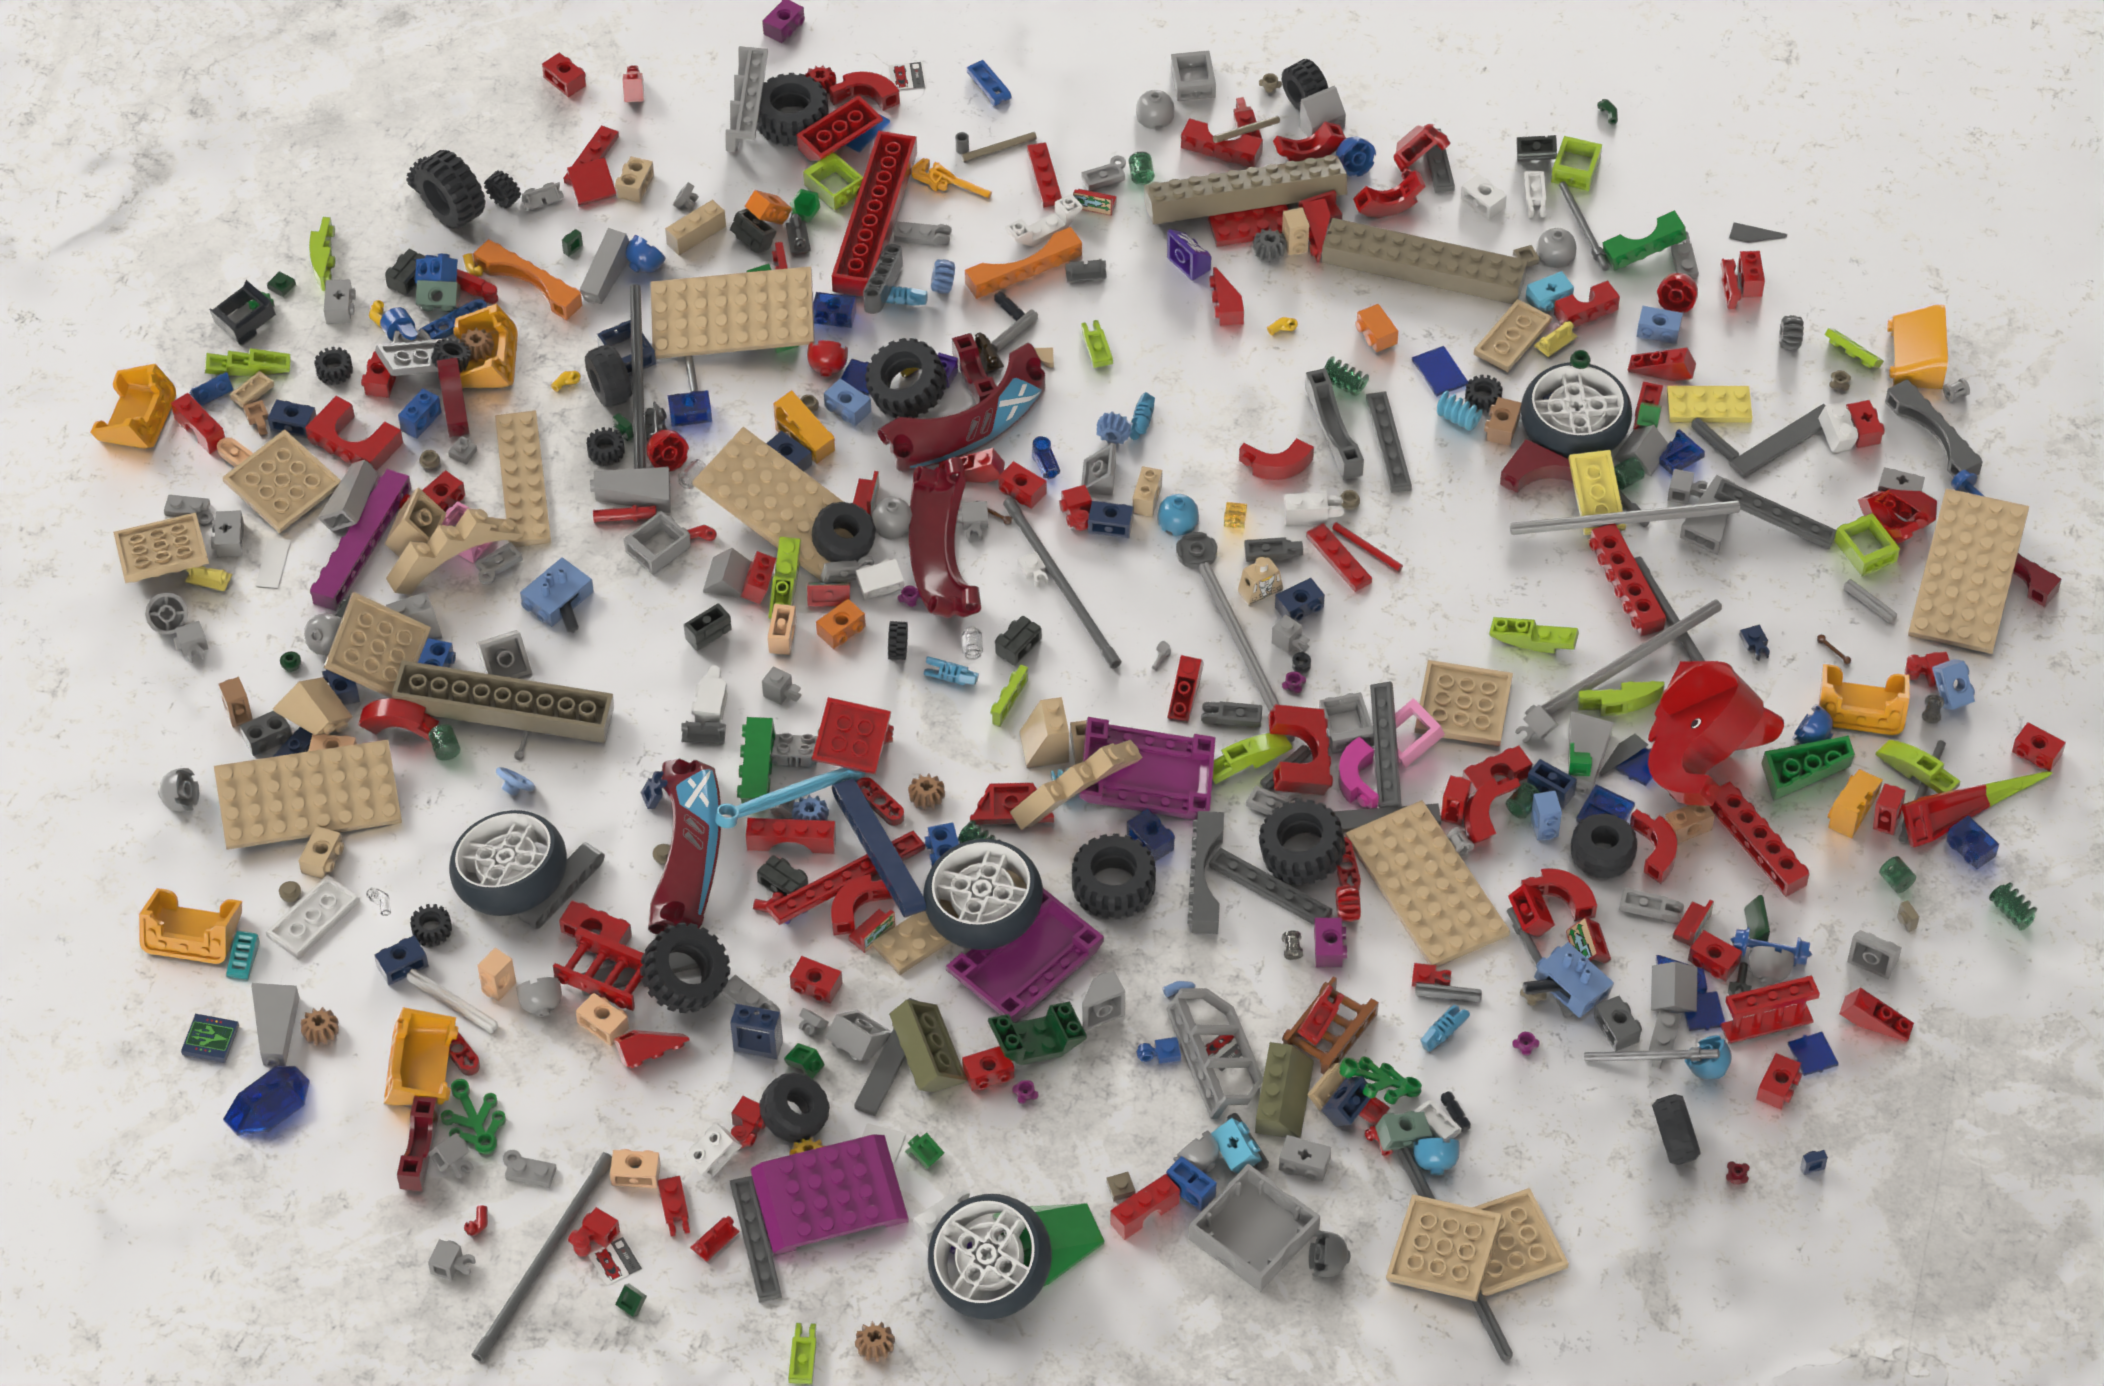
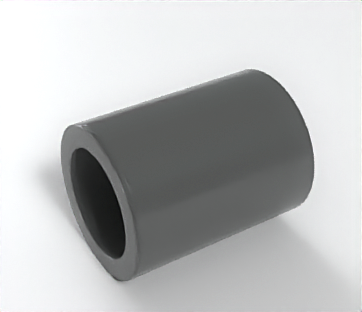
M959 132L955 136L957 153L964 154L969 152V135L965 132Z

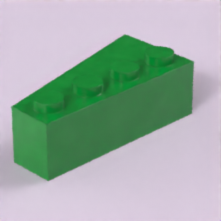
M747 717L746 724L742 725V737H745V745L741 744L740 757L743 758V765H739V778H742V783L737 786V798L741 799V803L770 793L771 779L769 775L772 774V758L770 756H772L774 740L776 738L773 718Z

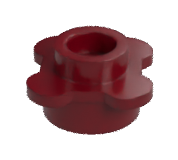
M1733 1161L1728 1162L1727 1181L1736 1185L1747 1183L1749 1180L1747 1172L1750 1170V1166L1747 1163L1736 1164Z

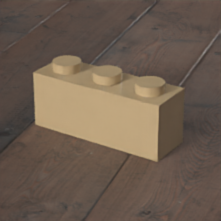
M713 199L665 228L667 245L676 254H683L726 227L725 210Z

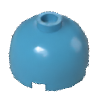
M1179 493L1167 496L1160 503L1158 509V525L1163 531L1172 532V535L1175 536L1191 533L1199 522L1197 504L1192 498Z
M1718 1035L1700 1040L1698 1043L1701 1049H1719L1720 1057L1702 1059V1061L1685 1059V1063L1691 1072L1701 1079L1710 1080L1723 1077L1732 1060L1729 1046Z
M1427 1138L1418 1140V1143L1413 1142L1415 1160L1422 1169L1429 1170L1431 1175H1444V1170L1451 1169L1459 1159L1460 1142L1458 1140L1450 1139V1143H1446L1443 1141V1138Z

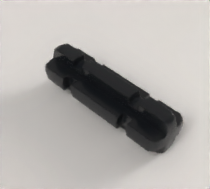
M1002 291L995 293L994 301L1010 316H1013L1012 318L1015 321L1025 314L1009 297H1006L1005 293Z
M1447 1091L1441 1095L1443 1105L1447 1106L1446 1110L1453 1121L1462 1128L1461 1132L1469 1130L1471 1126L1470 1121L1467 1117H1464L1465 1113L1459 1103L1454 1100L1455 1097L1452 1092Z

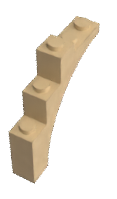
M467 508L455 527L438 525L427 543L409 542L386 577V580L394 593L412 594L417 586L433 570L455 555L488 542L517 540L521 533L516 527L515 522L510 519L488 517V514L482 509Z
M1131 740L1117 745L1112 743L1101 747L1087 760L1073 765L1056 780L1043 784L1010 811L1021 830L1032 827L1086 788L1114 772L1138 762L1143 757Z

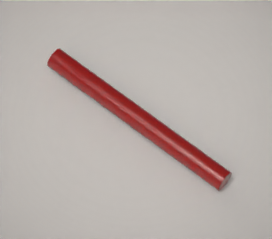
M1335 522L1332 529L1396 571H1401L1403 567L1401 563L1339 523Z

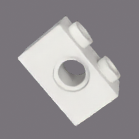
M1479 173L1464 183L1461 189V199L1487 220L1492 219L1506 209L1507 195Z

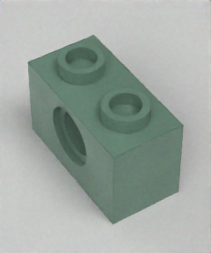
M417 280L416 305L422 311H433V308H441L443 312H452L453 309L459 308L460 284L458 282ZM437 292H442L443 296L440 301L433 300Z
M1424 1112L1387 1113L1381 1117L1375 1126L1383 1151L1398 1150L1405 1147L1414 1148V1141L1418 1143L1420 1139L1432 1137Z

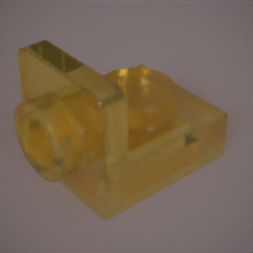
M1226 502L1224 527L1245 529L1247 504Z

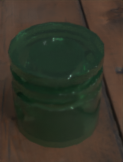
M1141 151L1133 153L1129 157L1128 164L1133 183L1146 185L1153 181L1155 174L1150 154Z
M1630 457L1614 466L1617 485L1620 490L1642 480L1645 476L1643 466L1635 457Z
M441 724L432 728L428 736L436 758L445 761L456 757L461 749L453 727L448 724Z
M1524 782L1506 800V807L1515 817L1525 819L1532 812L1534 794L1540 792L1532 784Z
M1899 856L1890 858L1879 870V874L1896 893L1906 891L1916 880V875Z

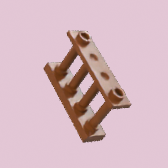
M1334 976L1328 983L1325 982L1321 986L1319 995L1292 1029H1287L1282 1037L1283 1044L1295 1045L1319 1059L1323 1075L1333 1063L1341 1062L1378 1014L1379 1002L1371 998L1366 1005H1361L1344 995L1341 1004L1357 1012V1016L1354 1020L1351 1019L1349 1021L1336 1013L1332 1021L1345 1028V1032L1341 1036H1335L1326 1030L1322 1038L1332 1044L1329 1052H1323L1299 1038L1300 1034L1297 1031L1324 989L1328 985L1333 987L1327 1000L1330 998L1334 999L1340 993L1336 991L1337 978Z

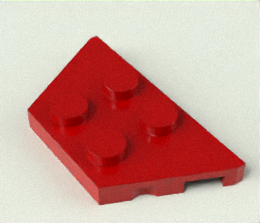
M1034 783L989 784L985 790V795L981 797L977 804V809L970 816V825L1017 824L1010 811L1037 790ZM1052 812L1049 813L1038 823H1054V814Z

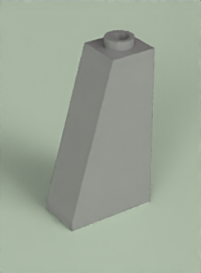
M611 228L607 229L579 289L585 301L592 304L595 302L602 304L628 263L625 252L629 243L626 233Z
M362 460L352 463L318 516V519L331 531L355 525L359 521L379 474L369 462Z
M669 467L594 471V479L590 480V491L595 492V500L631 507L633 505H637V507L656 505L657 511L671 512Z
M1716 475L1697 504L1723 502L1714 498L1721 480L1724 479L1733 484L1735 483L1727 478ZM1728 514L1686 518L1681 527L1680 538L1718 555Z
M1571 711L1569 745L1570 742H1574V752H1587L1592 757L1590 776H1572L1577 779L1575 791L1580 794L1591 795L1612 735L1613 722Z
M252 983L251 988L259 1049L263 1065L270 1067L286 1066L300 999L297 986Z

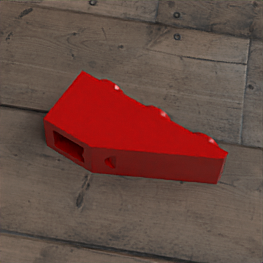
M1325 198L1303 202L1301 206L1309 223V249L1311 256L1315 257L1316 263H1320L1322 247L1331 216Z
M1213 267V276H1209L1210 288H1214V291H1212V303H1216V306H1214L1215 318L1219 319L1220 326L1244 324L1242 295L1216 267Z
M1688 347L1631 355L1627 370L1631 373L1680 381L1693 379L1696 362Z
M994 448L958 457L963 460L966 482L988 483L996 481L1005 468L1004 460ZM946 461L940 462L939 468L945 469Z
M1889 489L1875 498V502L1905 520L1917 521L1920 529L1936 520L1937 500L1922 491Z
M1184 655L1180 656L1167 718L1189 722L1203 671L1204 662L1202 659Z
M1861 987L1845 996L1839 1012L1841 1016L1856 1026L1905 1042L1909 1040L1914 1022Z
M633 1030L613 1040L622 1063L627 1067L635 1068L642 1065L643 1061L650 1057L656 1059L663 1056L666 1050L671 1048L676 1050L683 1047L684 1043L690 1039L681 1033Z

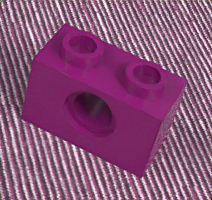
M782 0L762 20L763 34L783 43L804 23V7L791 0Z
M1315 918V967H1342L1343 959H1347V945H1343V940H1346V926H1342V918Z

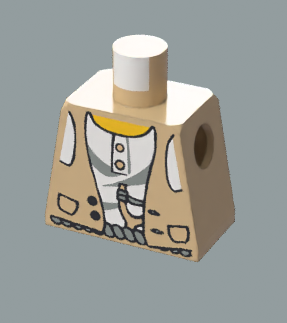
M1259 557L1254 564L1245 567L1242 571L1238 592L1248 605H1252L1283 590L1280 571L1270 558Z

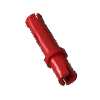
M633 505L632 508L593 509L594 523L625 520L638 522L641 519H651L657 514L656 505L648 507Z

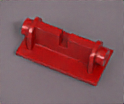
M730 1216L723 1217L697 1240L690 1249L707 1262L740 1231L732 1225L734 1221Z

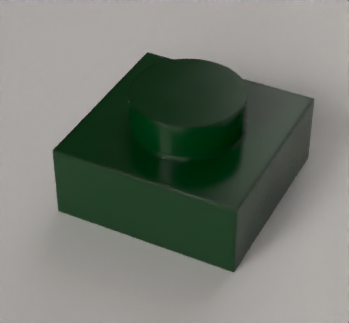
M577 229L565 235L562 239L563 253L568 257L583 246L582 234Z
M279 271L267 283V288L284 297L296 285L294 278Z
M620 413L613 416V430H618V434L621 433L626 441L631 440L634 437L632 423Z
M625 1284L615 1305L632 1317L638 1316L647 1295L631 1284Z

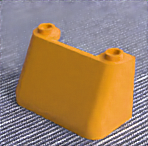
M497 304L455 318L453 331L457 339L461 340L462 334H467L468 329L475 331L477 327L479 331L485 329L487 333H490L494 341V349L491 356H486L485 360L479 359L477 362L475 359L470 360L466 370L460 373L462 388H506L512 386L514 383L518 331L514 322Z
M1936 304L1892 316V319L1888 320L1887 332H1891V336H1894L1895 361L1894 366H1890L1889 378H1893V386L1908 379L1917 388L1943 389L1948 365L1945 305Z
M156 363L118 370L113 380V388L120 398L108 424L102 420L96 421L90 433L98 441L143 449L152 448L156 444L170 412L171 402L176 398V388Z
M1823 664L1819 706L1830 714L1833 720V727L1887 735H1897L1904 730L1910 699L1909 675H1891L1887 679L1884 688L1842 682L1843 672L1838 666Z
M156 888L139 913L140 947L149 954L213 964L222 963L228 955L242 914V901L227 899L221 904L220 913L178 907V897L174 892Z
M402 1008L395 1022L392 1034L384 1104L393 1106L412 1105L414 1096L437 1098L438 1105H443L445 1101L449 1100L451 1088L447 1087L445 1078L449 1047L452 1039L456 1040L459 1027L455 1026L456 1017Z

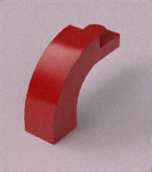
M860 71L843 75V82L829 87L830 102L834 106L858 95L874 100L883 111L900 104L899 89L885 76L873 72Z
M1325 121L1310 137L1293 140L1276 136L1273 143L1279 155L1287 157L1288 161L1298 162L1308 158L1317 159L1331 155L1346 137L1340 125Z
M1414 170L1398 186L1392 189L1379 191L1365 186L1353 200L1358 212L1365 216L1382 218L1397 215L1418 202L1416 196L1426 185L1420 172Z
M1297 438L1288 449L1275 454L1262 452L1246 443H1243L1239 448V461L1246 466L1252 467L1253 476L1267 480H1283L1294 477L1303 472L1313 461L1314 446Z
M1885 491L1872 492L1858 499L1857 501L1863 515L1867 516L1873 513L1896 544L1911 538L1913 532L1920 529L1917 521H1902L1894 512L1875 502V498Z
M387 698L373 701L363 707L358 726L375 735L385 728L400 727L431 741L435 738L439 720L424 713L426 707L407 700Z
M1507 777L1496 782L1495 778H1492L1471 795L1464 812V827L1468 839L1473 844L1497 834L1489 815L1490 805L1494 798L1520 787L1518 778L1510 780Z
M1636 809L1631 814L1630 826L1651 841L1655 847L1654 852L1645 860L1644 873L1662 884L1672 872L1677 853L1675 832L1662 816L1659 815L1653 820L1648 814Z
M1546 868L1540 870V877H1529L1521 880V885L1525 883L1539 889L1542 896H1555L1562 899L1569 906L1574 921L1582 920L1585 917L1589 919L1596 917L1597 903L1592 890L1581 878L1570 872Z
M871 874L860 876L845 884L838 891L831 907L833 936L851 934L855 930L854 915L863 904L871 901L893 899L882 879L871 881Z

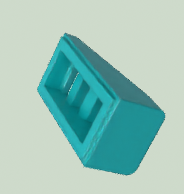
M236 931L226 972L227 977L249 979L260 944L258 934ZM237 958L247 959V961L237 960ZM234 967H245V970L235 969Z

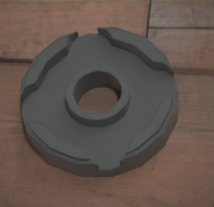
M1191 532L1182 536L1180 541L1178 540L1176 556L1178 561L1184 566L1191 569H1199L1201 563L1208 562L1210 565L1214 563L1217 558L1218 546L1215 539L1208 537L1206 533ZM1200 548L1202 551L1193 552L1192 549Z

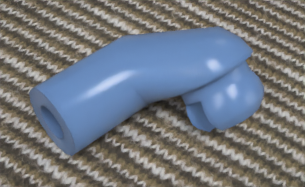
M1176 981L1162 989L1164 995L1168 998L1177 994L1181 988H1195L1196 985L1193 982Z

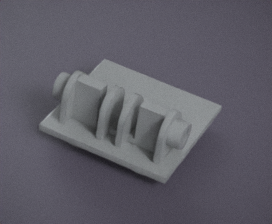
M776 734L772 750V763H776L777 766H788L789 757V766H792L793 757H795L796 767L799 766V758H801V767L816 765V761H812V756L818 736H813L812 734Z

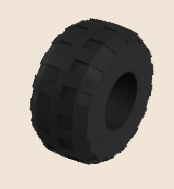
M606 344L588 351L584 360L591 386L603 406L614 407L627 402L632 396V385L625 364L616 348Z
M847 502L831 503L819 512L814 521L811 534L812 542L817 552L829 562L854 560L858 562L860 558L868 555L874 544L876 528L872 517L866 510L856 504ZM834 529H845L852 534L853 538L840 537Z
M1595 814L1581 820L1575 827L1571 839V856L1577 867L1583 870V872L1598 878H1613L1625 873L1632 866L1637 853V838L1634 829L1628 822L1615 815ZM1606 843L1611 845L1612 848L1603 849L1595 844Z
M785 1073L775 1078L763 1092L759 1104L761 1118L766 1127L775 1136L788 1142L800 1143L802 1139L809 1140L811 1136L814 1137L823 1128L829 1117L830 1105L825 1091L809 1076L799 1073ZM787 1101L795 1103L802 1114L793 1111Z
M1673 1094L1657 1099L1652 1104V1108L1669 1162L1680 1165L1696 1160L1701 1152L1683 1096Z

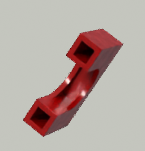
M335 396L305 427L308 441L312 445H318L325 449L329 454L340 457L346 463L352 464L365 460L377 471L403 444L401 430L384 422L365 440L358 442L343 440L339 437V434L355 418L353 405L350 402Z
M1275 704L1268 714L1270 734L1289 735L1300 738L1309 746L1312 752V761L1309 763L1279 762L1273 771L1275 791L1325 795L1333 785V776L1330 775L1331 756L1328 755L1330 740L1326 734L1328 720L1325 718L1324 709Z

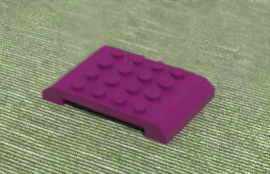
M1087 717L1083 762L1101 747L1112 743L1117 745L1131 740L1137 746L1143 758L1080 792L1079 798L1092 804L1197 820L1198 811H1210L1216 737L1194 734L1192 738L1111 725L1107 719Z
M1043 888L1040 911L1032 926L1022 936L1002 947L986 950L971 949L966 954L961 952L946 965V971L1000 1015L1009 1014L1012 1021L1017 1022L1088 961L1104 942V936Z
M868 1135L764 1161L750 1168L773 1256L796 1251V1247L854 1232L885 1225L887 1228L909 1222L885 1135Z

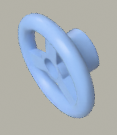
M504 767L496 769V774L505 780L501 788L507 793L517 796L520 789L526 791L535 790L534 783L526 777Z

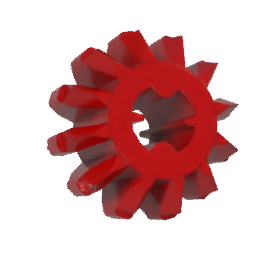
M815 65L814 69L808 68V72L805 73L807 78L810 76L816 82L818 81L828 94H830L829 87L837 84L836 74L831 70V67L825 68L824 65L821 67Z
M1356 885L1337 887L1335 902L1338 918H1342V922L1359 920L1361 917V904L1358 887Z

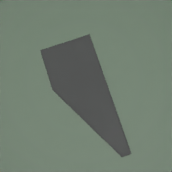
M1734 222L1729 238L1752 242L1787 237V234Z
M1637 734L1631 735L1617 745L1599 772V775L1602 776L1649 744Z

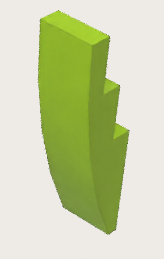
M250 348L249 353L228 350L227 356L206 353L204 373L222 375L227 372L228 376H254L259 371L264 375L286 373L290 371L291 354Z

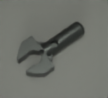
M1746 962L1739 964L1737 981L1729 982V995L1735 994V991L1741 988L1742 992L1751 990L1752 986L1745 983L1748 971V964Z

